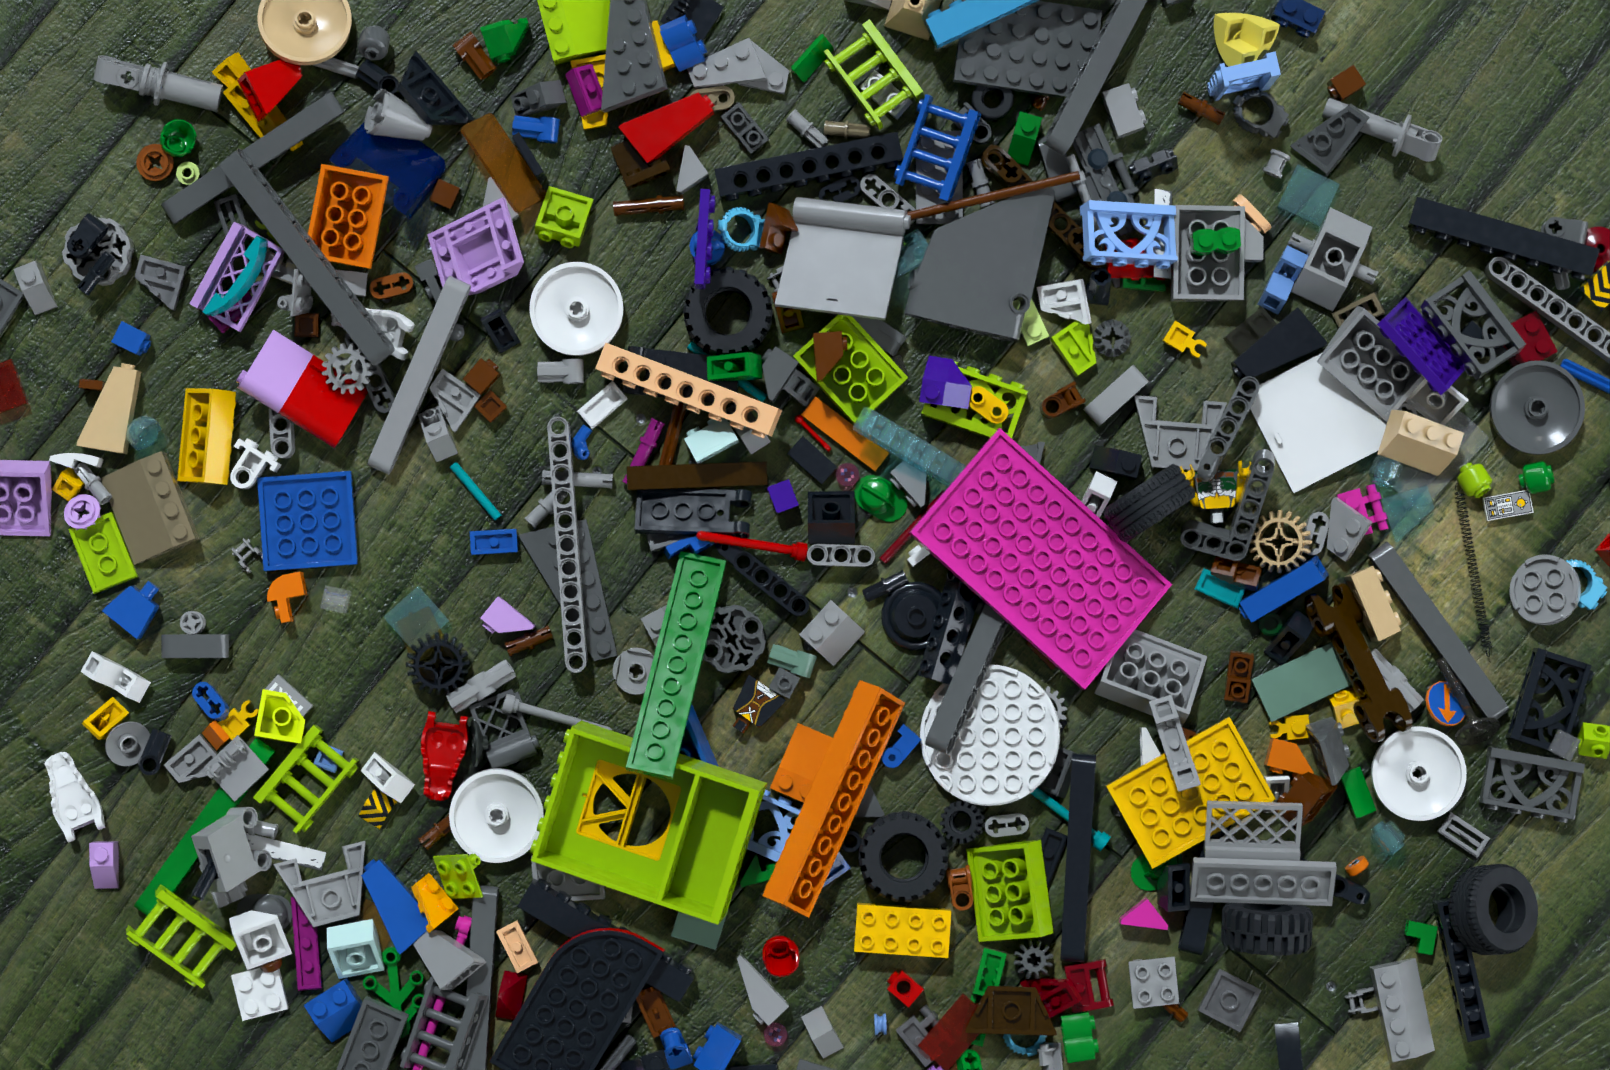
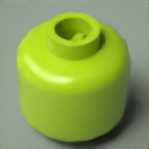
M1469 462L1459 469L1461 473L1457 477V482L1467 496L1479 498L1490 491L1492 478L1482 464L1473 465Z

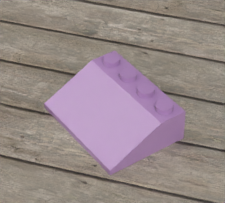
M0 460V535L50 536L52 502L50 461Z

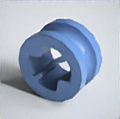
M886 1013L882 1016L874 1014L875 1035H878L880 1032L887 1035Z

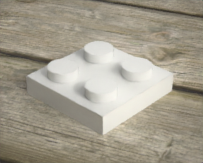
M260 968L231 975L242 1021L289 1009L280 969L271 973H265Z

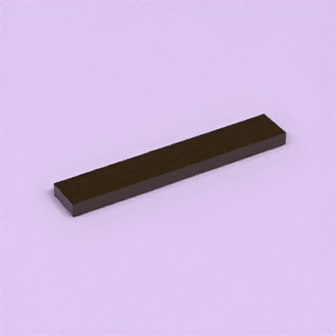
M767 461L626 467L627 490L768 485Z

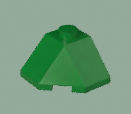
M527 18L518 19L517 24L510 20H502L480 27L492 62L504 63L510 60V56L515 55L530 27Z

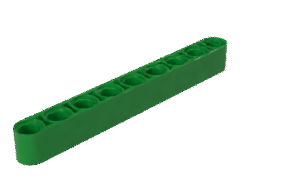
M255 738L249 746L266 766L276 753L274 749L259 738ZM221 786L218 788L134 905L136 909L148 916L158 903L155 891L160 885H163L173 893L176 892L199 860L191 836L225 816L230 808L237 807L249 789L234 802Z

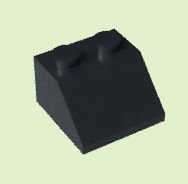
M854 491L808 492V544L855 543Z

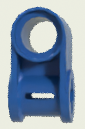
M678 1028L664 1030L660 1038L665 1048L664 1052L670 1070L693 1063L688 1044L685 1043L681 1031Z

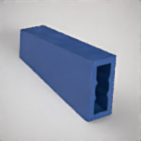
M1315 555L1300 564L1298 568L1292 569L1291 572L1285 573L1257 590V592L1242 599L1239 602L1241 605L1239 610L1245 619L1249 618L1252 623L1324 581L1329 574L1319 557Z
M373 859L363 868L366 872L361 876L397 952L402 954L427 931L425 926L429 923L425 913H420L418 901L411 891L382 859H379L377 862Z

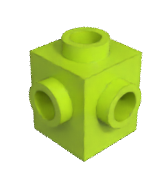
M1583 722L1577 738L1579 755L1607 759L1610 751V726Z

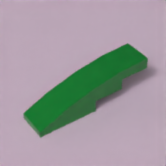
M987 948L983 949L959 1042L983 1047L986 1034L965 1033V1028L988 986H999L1006 953Z

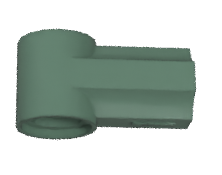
M773 644L767 663L791 670V673L810 678L817 656Z

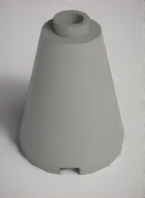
M380 89L373 97V100H376L373 107H368L365 117L364 128L368 130V134L423 141L425 137L428 138L430 136L432 125H427L414 108L387 90Z

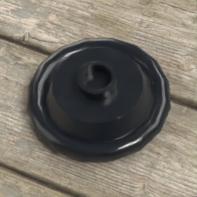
M909 582L894 589L886 597L881 610L882 626L887 637L897 646L909 651L925 650L933 626V619L939 606L941 592L934 586L924 582Z

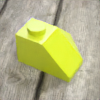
M263 689L254 736L301 744L305 725L303 716L286 693Z

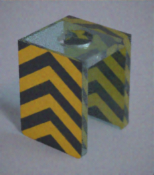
M1610 261L1603 264L1590 279H1587L1579 287L1585 296L1601 311L1610 303Z

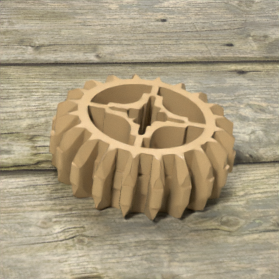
M1278 510L1277 518L1274 512L1270 511V520L1262 515L1260 518L1263 524L1261 525L1258 522L1256 524L1258 531L1254 530L1253 533L1256 538L1251 539L1250 544L1255 543L1256 547L1249 549L1250 553L1258 552V555L1253 560L1258 561L1262 558L1263 561L1260 563V567L1264 568L1268 563L1269 572H1272L1275 566H1277V573H1282L1283 566H1285L1287 572H1291L1290 564L1298 568L1300 565L1297 559L1305 562L1307 559L1302 553L1309 554L1311 552L1310 549L1304 548L1305 544H1312V540H1305V536L1311 535V531L1303 532L1302 529L1307 526L1306 522L1298 525L1297 523L1301 517L1296 516L1291 520L1292 512L1290 511L1287 512L1285 518L1283 517V510ZM1277 522L1275 534L1271 538H1262L1264 531L1270 525ZM1284 523L1289 524L1295 529L1298 538H1289L1286 535ZM1279 535H1282V539L1292 541V543H1285L1281 545L1280 549L1277 547L1278 545L1269 543V541L1279 539ZM1262 545H1269L1274 548L1276 561L1265 554ZM1293 545L1298 546L1296 553L1290 559L1284 561L1286 548Z

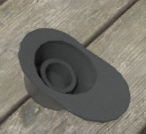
M248 895L240 901L236 910L237 915L251 910L277 915L282 929H285L292 920V907L289 901L279 895Z

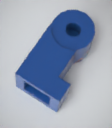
M904 723L897 730L902 736L892 747L886 748L882 754V761L889 768L899 766L921 741V738Z

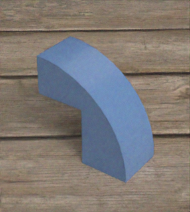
M1287 245L1257 305L1279 314L1288 299L1295 280L1304 267L1308 255Z

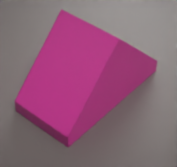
M1146 897L1119 918V923L1124 925L1168 930V924Z

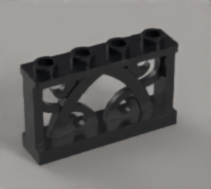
M1533 648L1506 737L1564 755L1565 751H1569L1572 744L1570 734L1572 728L1575 729L1579 721L1577 712L1579 706L1582 707L1586 699L1584 689L1586 684L1591 682L1593 676L1592 665L1544 649ZM1545 658H1549L1563 664L1555 672L1543 662ZM1573 667L1578 672V679L1575 683H1570L1569 676L1572 674H1567L1562 679L1559 675L1564 669ZM1548 677L1551 679L1550 682L1543 688L1538 685V680L1540 678H1543L1545 680V683L1547 682ZM1555 684L1562 697L1564 707L1555 714L1544 718L1541 705L1532 699L1533 694L1545 693ZM1569 690H1574L1572 698ZM1531 708H1536L1538 711V720L1536 721V714L1532 717L1528 714ZM1564 717H1566L1564 725L1558 722L1562 720ZM1543 727H1547V732L1550 736H1552L1553 729H1558L1560 732L1559 739L1554 743L1547 742L1543 736ZM1538 729L1539 741L1521 735L1522 730Z

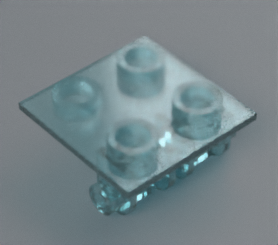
M919 229L904 236L895 275L896 279L918 267L923 259L928 242Z

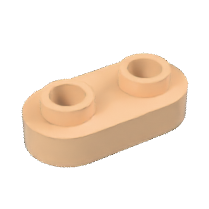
M1239 194L1232 200L1234 206H1245V217L1259 233L1265 234L1272 228L1270 223L1244 196Z

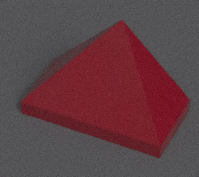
M504 970L498 993L495 1017L514 1020L522 1007L528 974Z

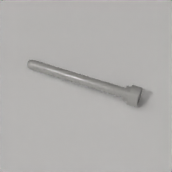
M506 694L501 711L508 714L519 711L569 726H573L582 720L612 731V728L521 703L519 699L515 698L516 696Z

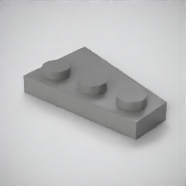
M750 38L706 57L705 61L687 68L696 89L724 86L725 84L732 83L745 84L748 81H768Z

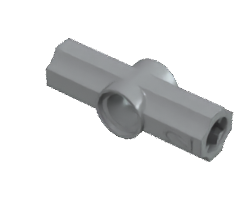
M1374 648L1371 651L1372 656L1388 688L1396 687L1402 692L1411 713L1424 699L1407 682L1408 679L1396 666H1392Z
M506 659L488 671H482L466 681L465 685L446 695L451 707L457 713L477 700L479 702L488 697L497 688L517 676Z

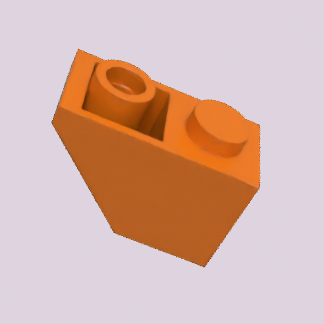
M1275 738L1270 739L1264 765L1270 766L1269 771L1283 774L1284 770L1293 772L1292 777L1298 774L1303 775L1307 772L1314 774L1297 744Z

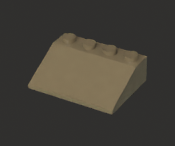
M160 451L101 478L103 486L112 495L109 502L134 565L200 540L166 452Z

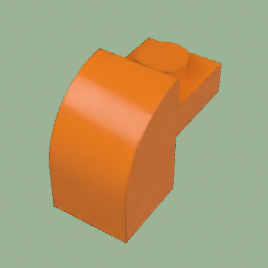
M295 572L282 575L275 579L268 589L267 602L277 601L278 605L274 606L277 619L281 620V623L294 622L290 598L308 595L304 573Z

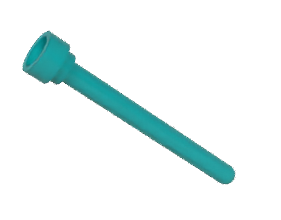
M1038 787L1030 793L1068 822L1069 811ZM1092 829V846L1101 851L1111 836L1104 831L1100 832L1098 830L1096 832Z

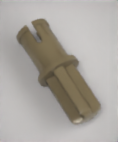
M825 120L824 135L843 136L844 139H847V137L869 138L871 133L869 125L849 123L848 120H846V123Z

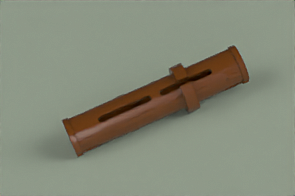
M657 195V198L613 201L614 216L651 212L664 214V211L684 210L683 195L672 197Z

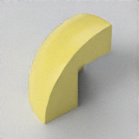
M1218 13L1214 16L1216 45L1228 67L1256 61L1263 50H1270L1280 27V24L1250 14Z

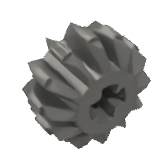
M1028 939V948L1020 943L1019 947L1023 952H1014L1015 956L1021 957V959L1014 961V965L1023 964L1018 969V973L1021 974L1027 969L1025 975L1027 979L1031 977L1032 972H1034L1035 979H1039L1038 971L1041 970L1044 975H1047L1048 972L1043 967L1053 966L1051 962L1046 961V959L1053 958V954H1044L1048 951L1049 946L1045 945L1040 949L1041 940H1037L1034 947L1032 940ZM1032 953L1036 957H1040L1039 961L1036 960V965H1032L1029 961L1027 962V958H1031L1029 955Z

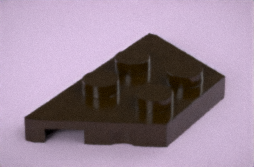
M988 986L965 1028V1033L1057 1036V1032L1036 987Z

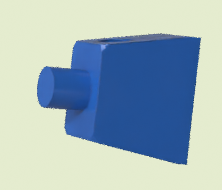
M150 581L141 590L135 586H129L102 611L133 637L141 639L159 609V605L152 600L159 591V588Z

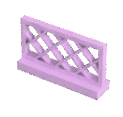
M233 222L194 294L190 305L203 311L218 290L219 294L226 295L228 291L223 292V280L232 277L234 283L237 279L236 275L241 274L243 269L234 271L233 261L235 258L243 256L245 267L249 262L248 258L243 255L246 251L244 246L246 237L250 235L255 238L260 235L240 223ZM269 240L267 248L271 247L277 253L273 260L268 262L264 260L262 266L264 277L261 281L255 282L252 285L253 297L251 301L243 303L241 298L238 301L239 305L232 306L222 312L225 313V317L220 314L213 316L239 332L243 330L285 252L281 247ZM240 308L242 317L237 325L231 321L229 311Z

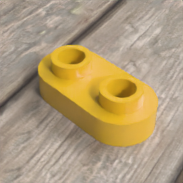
M980 386L972 387L969 407L993 424H1000L1005 421L1008 416L1007 405L985 388ZM980 394L982 401L975 402L973 396ZM993 408H1000L1001 414L999 416L993 415Z

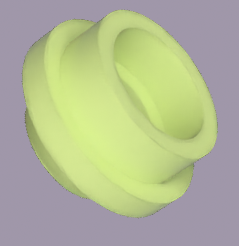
M183 162L178 166L176 176L182 184L190 185L199 179L200 170L192 162ZM191 169V176L185 177L184 171Z

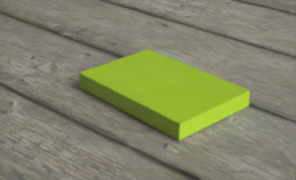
M113 512L97 518L95 525L88 526L87 530H76L73 527L68 529L93 594L139 577Z

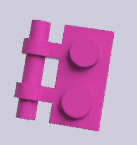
M1375 484L1366 486L1368 495L1364 497L1361 495L1360 488L1336 495V497L1373 523L1377 522L1379 531L1388 529L1386 522L1388 517L1386 512H1383L1380 502L1382 497L1380 492H1377ZM1371 502L1374 516L1368 517L1365 503ZM1371 526L1365 535L1373 533Z

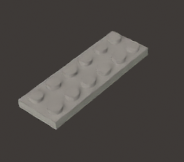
M1193 857L1190 901L1332 906L1337 869L1336 862Z

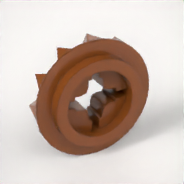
M150 144L139 152L136 160L137 169L144 178L150 181H162L167 176H170L174 168V157L165 153L160 144ZM150 156L154 159L161 157L159 163L162 169L157 167L151 168L152 162L148 157Z

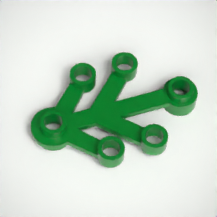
M391 946L382 953V960L388 967L390 991L383 987L373 975L364 978L363 986L367 990H373L393 1008L402 1011L401 1004L413 989L423 982L424 974L420 970L413 971L408 982L400 990L397 963L400 962L402 954H399L396 948ZM389 952L395 954L394 961H390L387 959V954ZM414 973L421 975L419 982L413 980ZM368 978L374 980L373 987L367 986L366 980ZM416 994L412 998V1004L404 1012L409 1014L400 1038L405 1037L410 1032V1020L420 1008V1005L416 1004L415 999L416 997L423 998L424 994Z

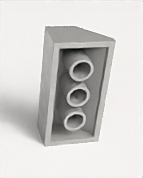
M1416 958L1369 967L1388 1059L1392 1062L1416 1058L1434 1051L1435 1048Z

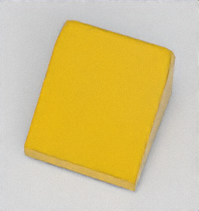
M68 467L60 473L52 490L69 502L78 495L85 484L76 475L74 470Z

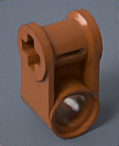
M965 865L964 868L957 869L947 867L946 877L951 903L958 910H967L973 904L970 866ZM964 875V877L953 878L954 876ZM960 893L968 896V903L963 907L958 906L955 901L956 896Z

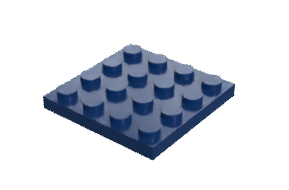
M352 471L257 478L264 571L358 564Z

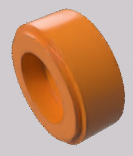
M1360 856L1351 861L1345 867V870L1349 876L1353 877L1364 871L1368 867L1369 862L1364 856Z

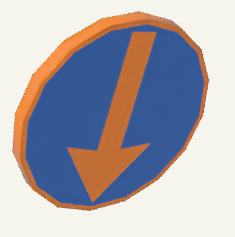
M1439 681L1430 686L1426 693L1425 701L1431 717L1444 726H1455L1462 722L1466 716L1467 706L1461 691L1454 684L1447 681Z

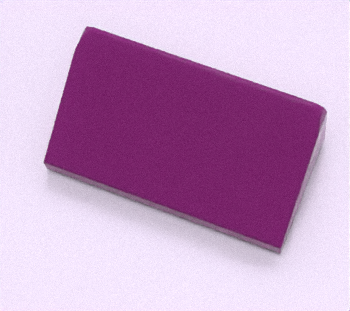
M589 64L573 68L567 72L566 78L581 117L601 111L603 92L593 65Z

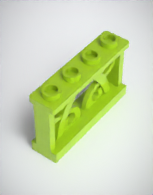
M967 366L966 369L958 367L964 376L974 379L969 381L972 387L980 386L985 388L1005 404L1009 401H1004L1002 395L1004 393L1014 395L1016 404L1008 410V415L1013 414L1006 433L1012 438L1028 393L1027 390H1024L1025 386L1011 381V384L1002 382V377L994 374H989L988 377L981 375V370ZM989 385H992V386H995V387H998V388H1001V389H999V390L994 394L993 390L991 389V387H990ZM925 403L921 412L922 416L986 438H990L997 429H1002V423H982L981 415L978 413L973 416L972 420L966 419L967 410L965 408H961L960 412L955 414L951 411L952 407L937 405L936 408L930 407L931 404ZM995 407L993 408L992 413L995 416H999L1001 414L1000 408Z

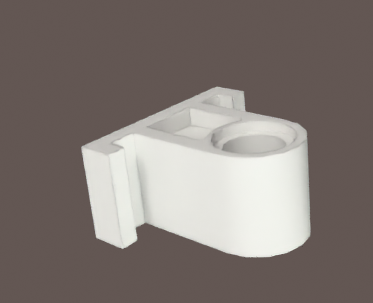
M249 438L245 441L238 439L234 447L242 450L244 447L246 450L231 472L232 484L241 489L252 488L268 464H271L269 469L277 473L281 467V464L277 462L278 457L269 451H266L265 454L257 449L259 445ZM247 471L249 480L241 484L239 474Z

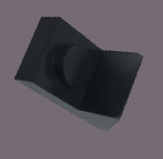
M665 1048L620 1063L622 1070H670L665 1056Z

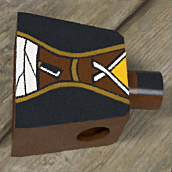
M749 675L733 707V710L740 715L732 726L743 734L751 723L760 728L786 700Z

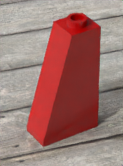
M698 92L625 122L619 126V129L644 161L649 164L659 159L714 114L712 107L715 105L707 95L702 97Z

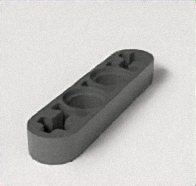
M346 333L345 340L347 346L349 347L351 343H354V349L358 348L356 343L351 340L349 334ZM359 360V361H358L359 369H361V370L363 371L362 364H361V362H360V360ZM379 363L377 366L372 365L368 367V369L372 370L373 374H378L381 377V385L375 387L369 382L365 386L375 408L380 412L386 413L390 411L395 395L381 363ZM383 387L386 388L382 393L385 399L390 398L391 400L387 408L385 405L379 404L382 400L381 394L375 395L374 391H379Z

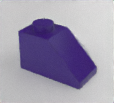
M929 356L922 379L919 402L969 409L972 385L953 359Z

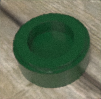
M1269 612L1259 618L1258 628L1264 635L1273 636L1281 630L1282 620L1276 613Z

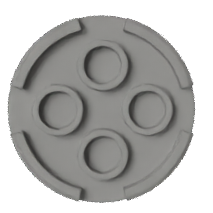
M1537 555L1527 559L1516 571L1510 583V598L1513 607L1524 619L1538 625H1553L1565 620L1575 610L1581 594L1580 580L1575 569L1565 560L1553 555Z

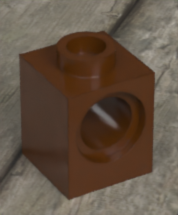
M1352 65L1327 82L1329 86L1327 91L1333 99L1341 102L1362 89L1366 83L1355 66Z
M481 358L463 380L483 396L500 377V374L497 372L499 367L490 359L485 362Z

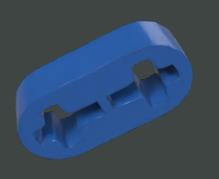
M199 682L194 686L192 696L206 715L215 721L226 719L230 712L229 706L217 690L207 682ZM203 689L207 690L206 694L209 696L208 700L202 697L203 694L201 691ZM213 704H216L220 707L219 710L221 712L219 714L215 713L216 710L212 706Z

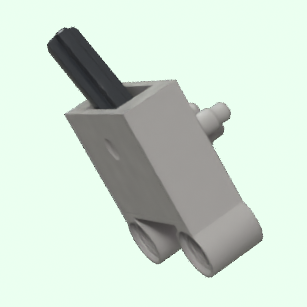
M230 808L225 816L191 836L203 870L192 891V898L203 901L208 890L210 892L226 893L259 871H267L272 864L270 853L266 850H251L244 828H253L257 823L258 815L254 808Z

